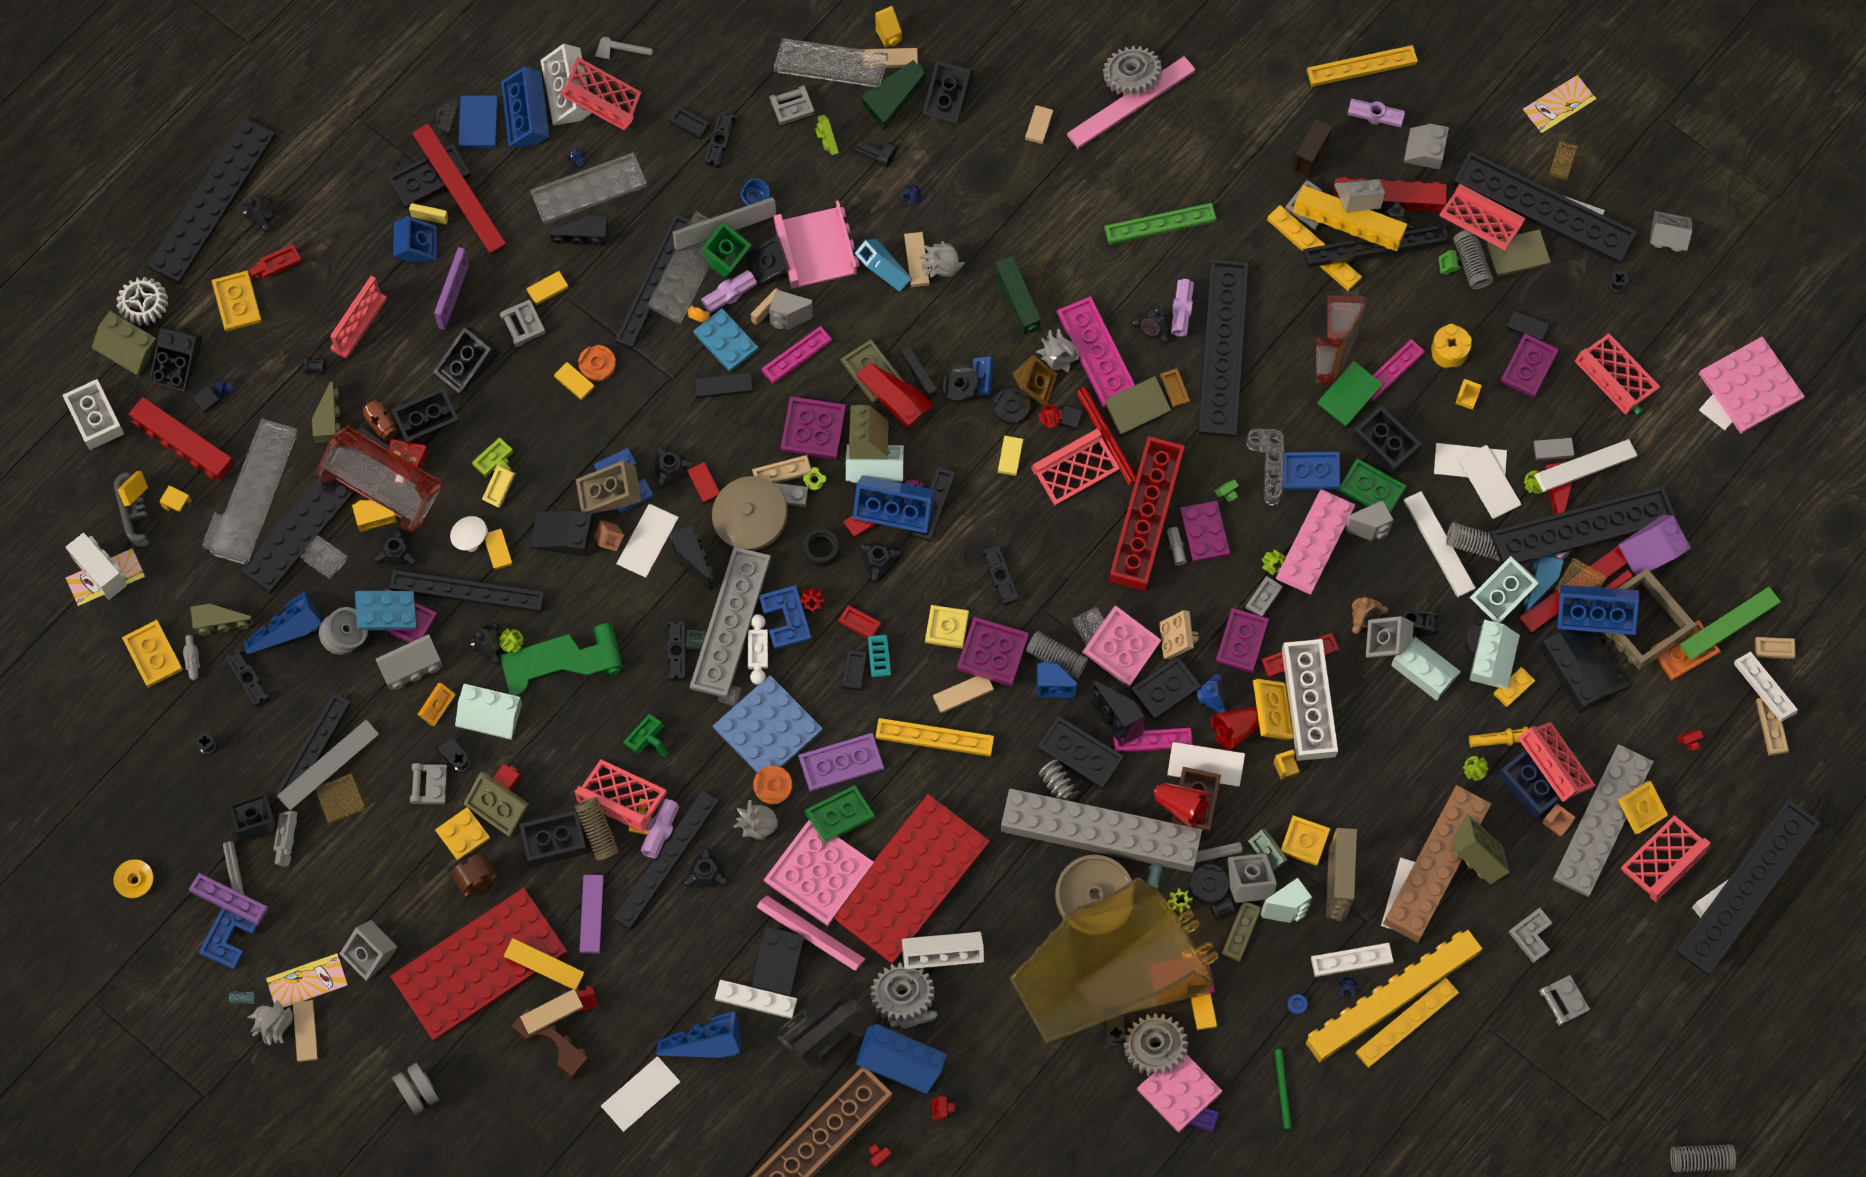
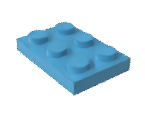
M722 308L693 331L694 335L729 372L733 371L758 351V346Z
M413 591L355 592L357 630L416 629Z

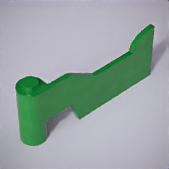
M605 623L596 626L594 633L597 645L579 650L568 634L519 649L516 653L509 652L500 655L509 694L519 696L527 689L529 680L561 670L583 675H591L601 671L609 673V675L619 674L620 670L623 669V664L613 625Z

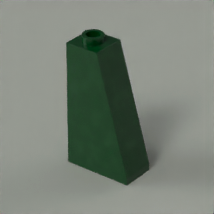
M912 60L861 96V104L883 130L890 125L924 83V68Z
M1013 256L996 262L995 280L1023 334L1035 332L1041 325V318Z

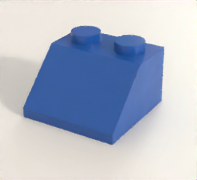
M409 216L395 222L393 257L407 262L436 261L437 226Z
M1051 661L1038 663L1036 697L1075 698L1077 682L1058 664H1053Z

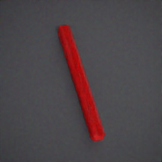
M1082 387L1077 390L1080 401L1096 429L1098 428L1102 434L1103 441L1118 464L1129 485L1135 483L1137 477L1087 389Z

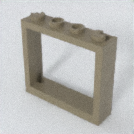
M1647 568L1618 589L1632 590L1642 583L1681 629L1643 656L1624 634L1605 633L1607 637L1612 638L1616 642L1618 650L1628 656L1630 664L1633 663L1639 670L1693 634L1696 628V624Z
M1337 828L1328 850L1326 918L1335 919L1336 921L1346 919L1354 901L1357 829Z

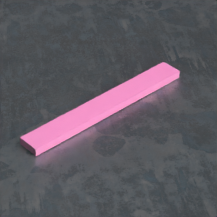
M1185 56L1162 70L1161 79H1157L1158 84H1153V89L1147 88V93L1141 91L1140 96L1134 93L1133 97H1131L1130 93H1127L1126 96L1121 97L1068 132V138L1077 149L1081 148L1195 73V68Z

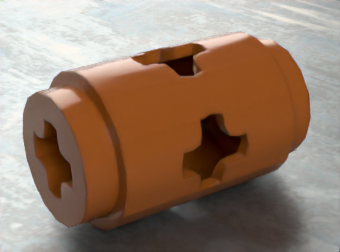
M374 400L363 408L365 419L381 439L388 441L399 433L400 430L395 419L383 403Z

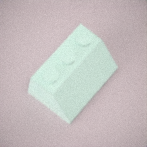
M847 444L846 481L858 483L861 476L897 483L903 481L904 445H888V459H849V445Z
M1510 556L1470 598L1494 622L1501 623L1540 582Z
M1484 620L1469 680L1507 690L1520 635L1504 624Z
M1417 637L1412 639L1410 645L1401 655L1395 656L1391 665L1436 701L1461 673V671Z
M464 684L458 701L455 726L512 740L522 707L521 699L518 696Z
M1297 878L1267 898L1260 915L1262 918L1288 923L1296 920L1298 922L1306 916L1305 913L1308 911L1307 908L1310 906L1309 903L1312 896Z

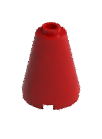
M1257 706L1221 712L1212 716L1211 727L1212 730L1216 729L1218 734L1215 738L1225 750L1234 749L1260 728Z
M1169 783L1157 785L1154 790L1155 800L1193 829L1197 827L1195 825L1197 821L1202 822L1210 805V802L1207 801V796L1211 797V794L1207 791Z

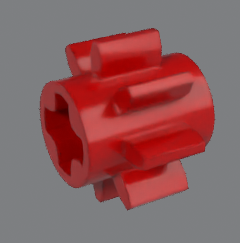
M1046 405L1042 407V413H1038L1040 422L1048 428L1058 426L1059 419H1063L1062 410L1056 408V405Z
M811 586V589L803 590L800 602L804 603V609H809L812 612L817 608L821 609V602H824V596H820L821 589L817 590Z

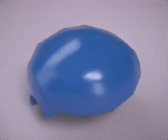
M758 178L748 180L741 190V199L746 206L768 199L770 196L769 186L765 181Z

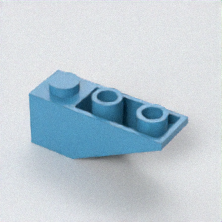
M877 239L865 240L855 252L856 256L866 267L899 292L912 279Z
M1545 557L1534 561L1532 571H1535L1534 577L1540 583L1524 599L1525 613L1531 610L1556 585L1563 560Z

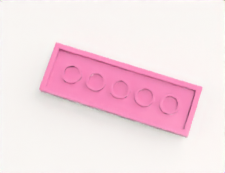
M1320 489L1276 579L1311 595L1345 528L1348 516L1354 510L1355 504Z

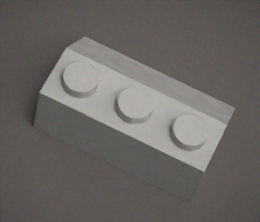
M429 634L376 658V662L389 690H398L404 684L410 681H418L423 675L435 673L440 667H443Z

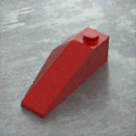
M871 362L856 374L905 430L909 429L934 407L932 402L920 390Z

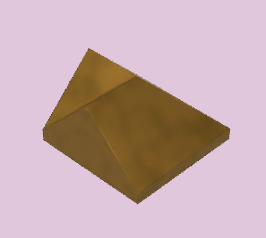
M1031 356L1012 374L1022 391L1042 406H1046L1058 373L1036 356Z

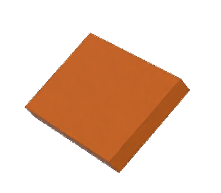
M1700 620L1694 622L1696 628L1693 634L1657 658L1671 681L1721 652L1717 645L1690 661L1679 647L1682 642L1704 629Z

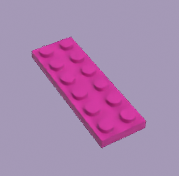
M1091 296L1057 310V315L1070 341L1078 349L1079 360L1103 408L1107 407L1105 399L1135 384Z

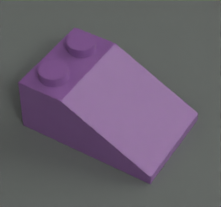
M1673 515L1660 516L1618 544L1635 576L1646 568L1651 571L1677 558L1691 548Z

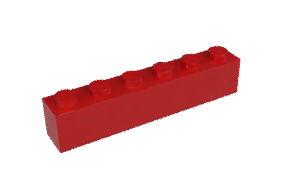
M1341 177L1339 179L1335 178L1334 185L1335 183L1359 181L1367 179L1359 178L1356 180L1349 179L1347 177ZM1378 179L1385 191L1381 209H1387L1395 202L1400 203L1401 207L1405 210L1441 212L1446 206V184H1441L1440 182L1423 183L1421 181L1404 182L1402 180L1386 181ZM1334 186L1333 196L1340 199L1337 190Z
M144 397L129 412L128 415L132 420L131 424L133 426L146 430L145 433L150 438L159 439L161 445L166 449L172 448L175 450V454L183 460L185 458L188 459L195 469L199 470L201 468L205 471L204 474L211 480L217 479L221 482L234 466L231 457Z

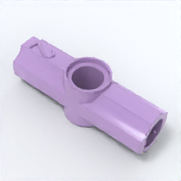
M1351 99L1347 115L1367 119L1371 124L1384 123L1401 127L1405 111L1386 107L1381 102L1368 103Z
M747 270L733 280L723 281L717 287V290L702 298L701 301L705 309L712 313L725 304L736 302L741 297V294L756 286L757 282L752 273Z
M1189 279L1178 280L1176 298H1174L1171 334L1179 337L1187 335L1189 317H1191L1193 303L1191 299L1194 282Z
M663 799L656 816L648 824V834L640 850L647 857L657 858L664 841L672 833L673 826L671 824L679 808L673 800Z

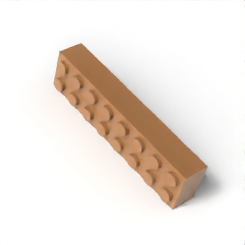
M1456 785L1387 914L1383 925L1417 943L1419 942L1462 858L1459 859L1455 855L1453 842L1465 816L1469 814L1478 824H1481L1491 803Z
M861 1067L751 1177H814L892 1099V1093L869 1070Z

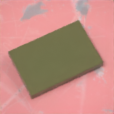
M1540 229L1515 235L1506 250L1486 242L1496 277L1547 266L1551 263Z
M872 339L841 358V363L874 404L878 399L856 376L860 370L871 362L900 380L902 378Z
M1156 376L1104 400L1119 434L1125 433L1171 410Z
M481 772L478 775L463 803L509 837L514 834L529 806V803L485 772Z

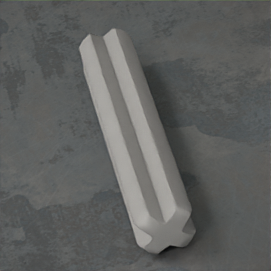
M232 841L223 843L231 889L244 895L234 843Z
M1238 842L1197 851L1195 863L1242 853V844Z

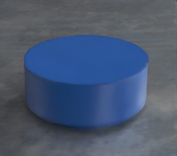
M1295 994L1289 998L1287 1007L1292 1014L1301 1015L1306 1011L1308 1002L1303 995Z

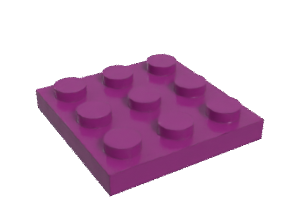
M790 396L781 451L837 460L846 405Z
M974 617L957 665V670L1012 686L1029 633Z

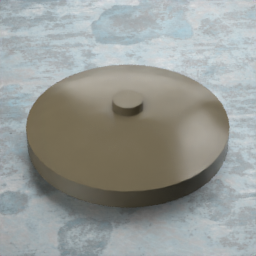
M757 476L742 477L726 485L718 494L712 509L713 526L720 538L732 548L737 547L750 551L762 549L773 543L784 530L788 517L787 502L779 488L771 481Z
M1088 855L1074 860L1062 871L1056 884L1055 901L1060 915L1071 927L1087 934H1103L1116 929L1126 920L1134 903V886L1130 875L1118 862L1102 855Z

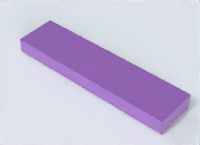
M200 873L189 888L191 893L258 926L268 911L267 906Z
M603 875L583 876L580 953L600 954Z

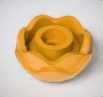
M692 305L688 308V316L691 319L704 323L710 318L708 311H703Z

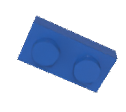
M992 357L974 358L973 370L980 378V387L977 395L991 394L994 363Z

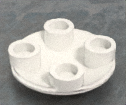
M468 516L462 518L451 530V542L460 550L474 552L485 539L488 528L479 517Z

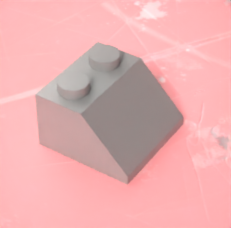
M1427 124L1410 128L1404 162L1440 170L1449 127Z
M1369 179L1335 183L1334 186L1345 212L1381 209L1385 191L1380 180Z
M1654 211L1650 244L1658 248L1670 247L1678 252L1682 250L1687 251L1692 234L1691 218Z
M776 290L769 309L771 325L777 329L785 328L789 330L812 319V300Z
M1382 500L1349 515L1345 531L1371 541L1375 539L1381 540L1388 536L1393 518Z
M1402 616L1368 620L1366 657L1401 655L1412 642L1414 622Z
M1266 853L1228 857L1230 889L1235 903L1265 900L1275 893L1277 883Z
M370 920L355 928L339 954L367 981L390 960L398 947Z

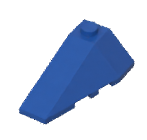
M305 591L284 606L286 610L280 616L275 614L271 618L269 626L261 627L244 642L247 654L307 635L320 627L322 623L321 616Z
M736 1012L710 1018L711 1022L701 1027L700 1024H697L687 1033L678 1032L659 1040L657 1055L722 1058L740 1053L741 1037Z

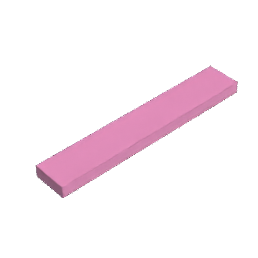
M769 896L764 897L757 905L758 909L797 934L804 936L805 939L856 971L864 963V957Z

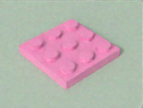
M1114 606L1082 653L1128 687L1154 652L1161 639L1120 608Z
M1183 1055L1184 1062L1178 1061L1179 1068L1172 1067V1073L1166 1070L1165 1076L1162 1072H1159L1157 1077L1153 1073L1137 1088L1138 1092L1178 1133L1222 1094V1090L1188 1055Z

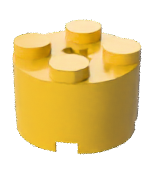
M1454 324L1442 327L1435 334L1431 346L1433 360L1444 368L1461 366L1469 354L1471 337L1463 328Z

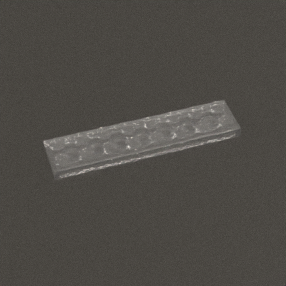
M261 418L210 549L211 555L245 565L248 564L298 429Z

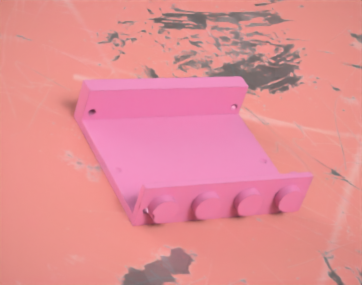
M836 201V208L782 220L781 214L774 215L776 232L780 238L790 268L787 273L792 289L857 274L856 267L859 266L857 256H853L852 251L855 250L852 239L849 240V224L844 222L843 218L846 217L844 207H840L839 201Z

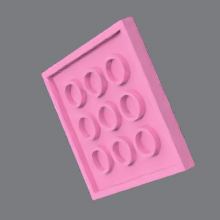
M1763 337L1699 372V375L1740 434L1796 404L1805 397Z
M808 820L766 876L764 882L828 926L874 862L840 838L824 844Z

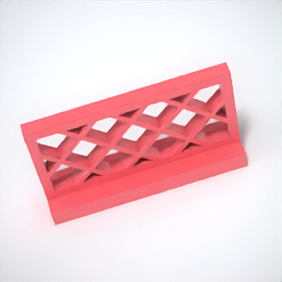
M577 57L560 95L625 130L633 120V113L641 92ZM578 64L585 68L586 73H580ZM597 74L601 77L602 81L596 82L593 75ZM588 76L592 84L586 85L583 77ZM578 78L581 86L573 83L572 80ZM609 84H615L618 90L612 91ZM605 85L607 93L602 94L599 86ZM594 87L597 95L589 92L588 88ZM625 92L633 94L634 99L628 100ZM621 94L623 102H618L615 95ZM610 96L613 104L607 102L604 97ZM626 105L629 113L622 110L620 106Z
M1459 184L1455 193L1440 213L1441 217L1503 250L1507 249L1515 235L1520 231L1525 220L1524 217ZM1466 210L1467 215H1461L1460 211ZM1447 211H1454L1456 215H1452ZM1476 219H1482L1484 223H1478ZM1465 220H1471L1472 224H1468ZM1487 228L1488 233H1485L1481 229ZM1493 228H1499L1500 232H1494ZM1497 237H1503L1505 243L1499 240Z
M370 276L330 335L333 342L330 347L331 351L348 359L387 301V297L380 293L375 277Z
M1610 334L1604 336L1588 349L1582 350L1575 360L1577 365L1625 415L1660 388L1653 378ZM1608 341L1613 346V350L1605 349L1604 342ZM1591 352H1600V359L1594 358ZM1604 353L1612 354L1613 361L1604 360ZM1616 355L1623 356L1625 363L1616 362ZM1604 365L1613 366V372H1608ZM1616 367L1625 368V374L1616 373ZM1629 369H1635L1638 372V376L1629 375ZM1616 378L1625 379L1626 386L1620 385ZM1629 380L1638 381V388L1630 387ZM1642 382L1648 383L1652 388L1650 390L1642 389ZM1629 391L1637 392L1638 399L1635 400L1629 394Z
M1098 428L1032 465L1031 470L1034 475H1037L1054 506L1120 469L1103 441L1102 434ZM1100 444L1103 449L1101 455L1091 453L1093 445ZM1077 454L1087 455L1085 464L1075 462ZM1090 456L1100 459L1098 468L1088 465ZM1102 460L1110 461L1114 468L1109 471L1100 469ZM1061 463L1071 464L1069 473L1058 471ZM1074 465L1084 468L1082 477L1071 474ZM1086 469L1097 471L1096 478L1093 480L1084 478ZM1047 471L1055 473L1053 483L1045 481L1042 474ZM1057 474L1068 477L1066 486L1055 483ZM1070 477L1081 480L1080 486L1077 489L1068 487ZM1054 487L1065 489L1063 496L1059 499H1056L1053 494Z
M1551 722L1538 727L1532 726L1518 737L1562 802L1595 786Z
M603 760L598 762L582 787L578 786L575 790L579 803L593 797H598L602 807L601 810H603L605 815L641 832L645 831L647 828L646 823L667 794L665 789ZM602 767L610 770V774L599 777L598 773ZM624 776L627 782L615 784L614 778ZM612 779V786L602 788L601 781ZM599 783L600 789L594 791L588 789L590 784ZM639 783L643 786L642 790L635 792L631 790V785ZM628 786L630 793L619 796L617 789ZM615 790L616 797L610 799L604 797L605 792ZM653 791L659 793L657 798L648 800L647 793ZM645 794L646 801L635 804L633 797ZM632 799V805L623 806L620 803L621 800ZM648 805V811L645 815L637 813L636 808Z
M1674 815L1621 867V870L1649 893L1650 898L1654 902H1657L1709 851L1711 843L1706 838L1702 839ZM1675 823L1681 828V833L1670 834L1669 827ZM1692 837L1697 841L1693 846H1684V838ZM1658 838H1667L1668 846L1656 847V840ZM1670 838H1681L1682 846H1670ZM1682 850V857L1680 859H1671V851ZM1645 851H1654V859L1643 860V853ZM1656 851H1668V859H1657ZM1669 863V870L1667 872H1658L1657 864ZM1631 864H1641V873H1633L1628 867ZM1643 864H1655V872H1644ZM1644 877H1655L1656 883L1650 888L1644 883Z

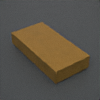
M1178 369L1161 373L1159 377L1172 409L1190 404L1189 396Z

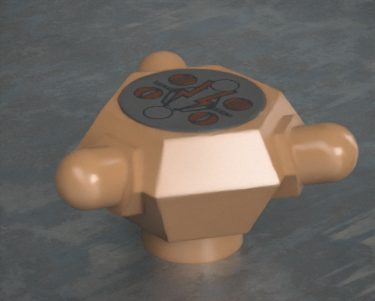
M1363 597L1356 599L1352 604L1354 624L1352 632L1358 634L1362 628H1368V620L1379 619L1381 615L1388 613V608L1371 598Z

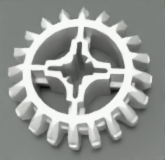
M144 276L143 280L140 281L137 277L136 282L133 283L132 280H129V286L123 285L125 290H119L120 296L117 297L119 313L121 316H124L126 321L130 320V323L133 325L137 322L138 326L141 327L142 323L145 322L148 326L149 321L156 323L155 318L162 319L161 313H166L165 307L168 306L166 301L168 296L165 293V288L161 287L159 282L155 283V280L152 278L148 281ZM144 291H150V292H153L154 294L144 293ZM130 309L141 310V312H134Z

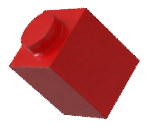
M503 764L493 777V779L510 791H513L521 781L519 771L512 765L508 767Z

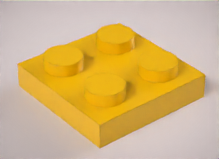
M1646 781L1617 799L1635 834L1641 833L1668 816L1651 781Z
M468 807L435 829L458 862L490 840L489 835Z
M1293 815L1281 851L1284 855L1317 866L1330 828Z

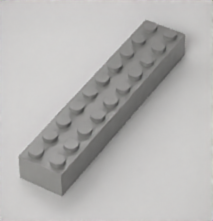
M1010 788L1001 823V832L1191 873L1194 870L1202 829L1198 828L1193 829L1189 826Z

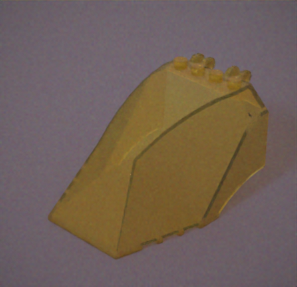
M1137 877L1117 891L1084 906L1080 905L1067 914L1054 932L1051 931L1049 933L1050 936L1046 941L1035 949L1036 952L1029 960L1024 961L1010 977L1012 984L1047 1044L1122 1014L1198 997L1214 986L1212 973L1207 964L1218 959V953L1211 952L1202 958L1201 954H1205L1212 949V943L1205 942L1196 948L1188 935L1189 932L1199 927L1200 923L1198 920H1194L1185 926L1182 925V923L1187 922L1194 916L1192 910L1177 916L1157 889Z

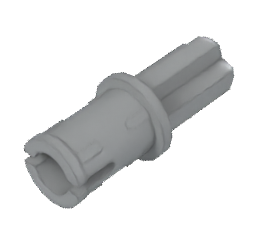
M1171 527L1167 530L1170 541L1169 549L1172 550L1175 565H1183L1187 563L1183 550L1184 543L1181 542L1178 528Z

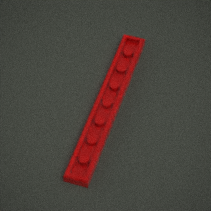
M429 124L412 132L414 138L489 254L491 255L506 246L501 235Z
M1617 546L1565 585L1596 587L1628 563L1619 546ZM1560 588L1519 618V621L1530 634L1558 615Z

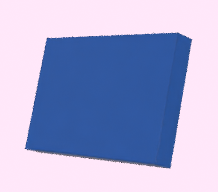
M461 96L459 148H496L497 96Z
M1340 452L1283 453V490L1340 489Z

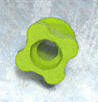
M813 467L810 473L804 475L803 480L810 490H818L823 486L826 477L820 474L818 468ZM816 478L818 481L813 483L811 479Z

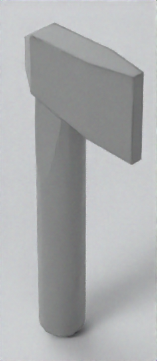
M603 37L600 40L595 57L610 59L611 48L650 56L653 55L654 50L652 48L611 41L609 37Z

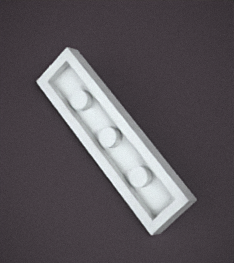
M1751 652L1735 660L1734 665L1780 722L1797 713L1798 709Z
M1389 943L1311 956L1314 976L1320 977L1392 964L1393 958Z
M720 980L715 996L716 1001L789 1019L793 1018L797 998Z

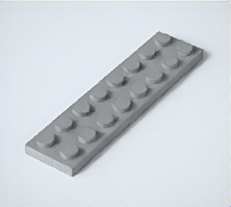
M737 547L733 548L693 674L690 689L728 698L751 625V618L754 615L771 561V555Z
M1619 744L1617 745L1553 877L1554 881L1587 897L1590 896L1627 818L1617 799L1643 784L1653 764L1652 760Z

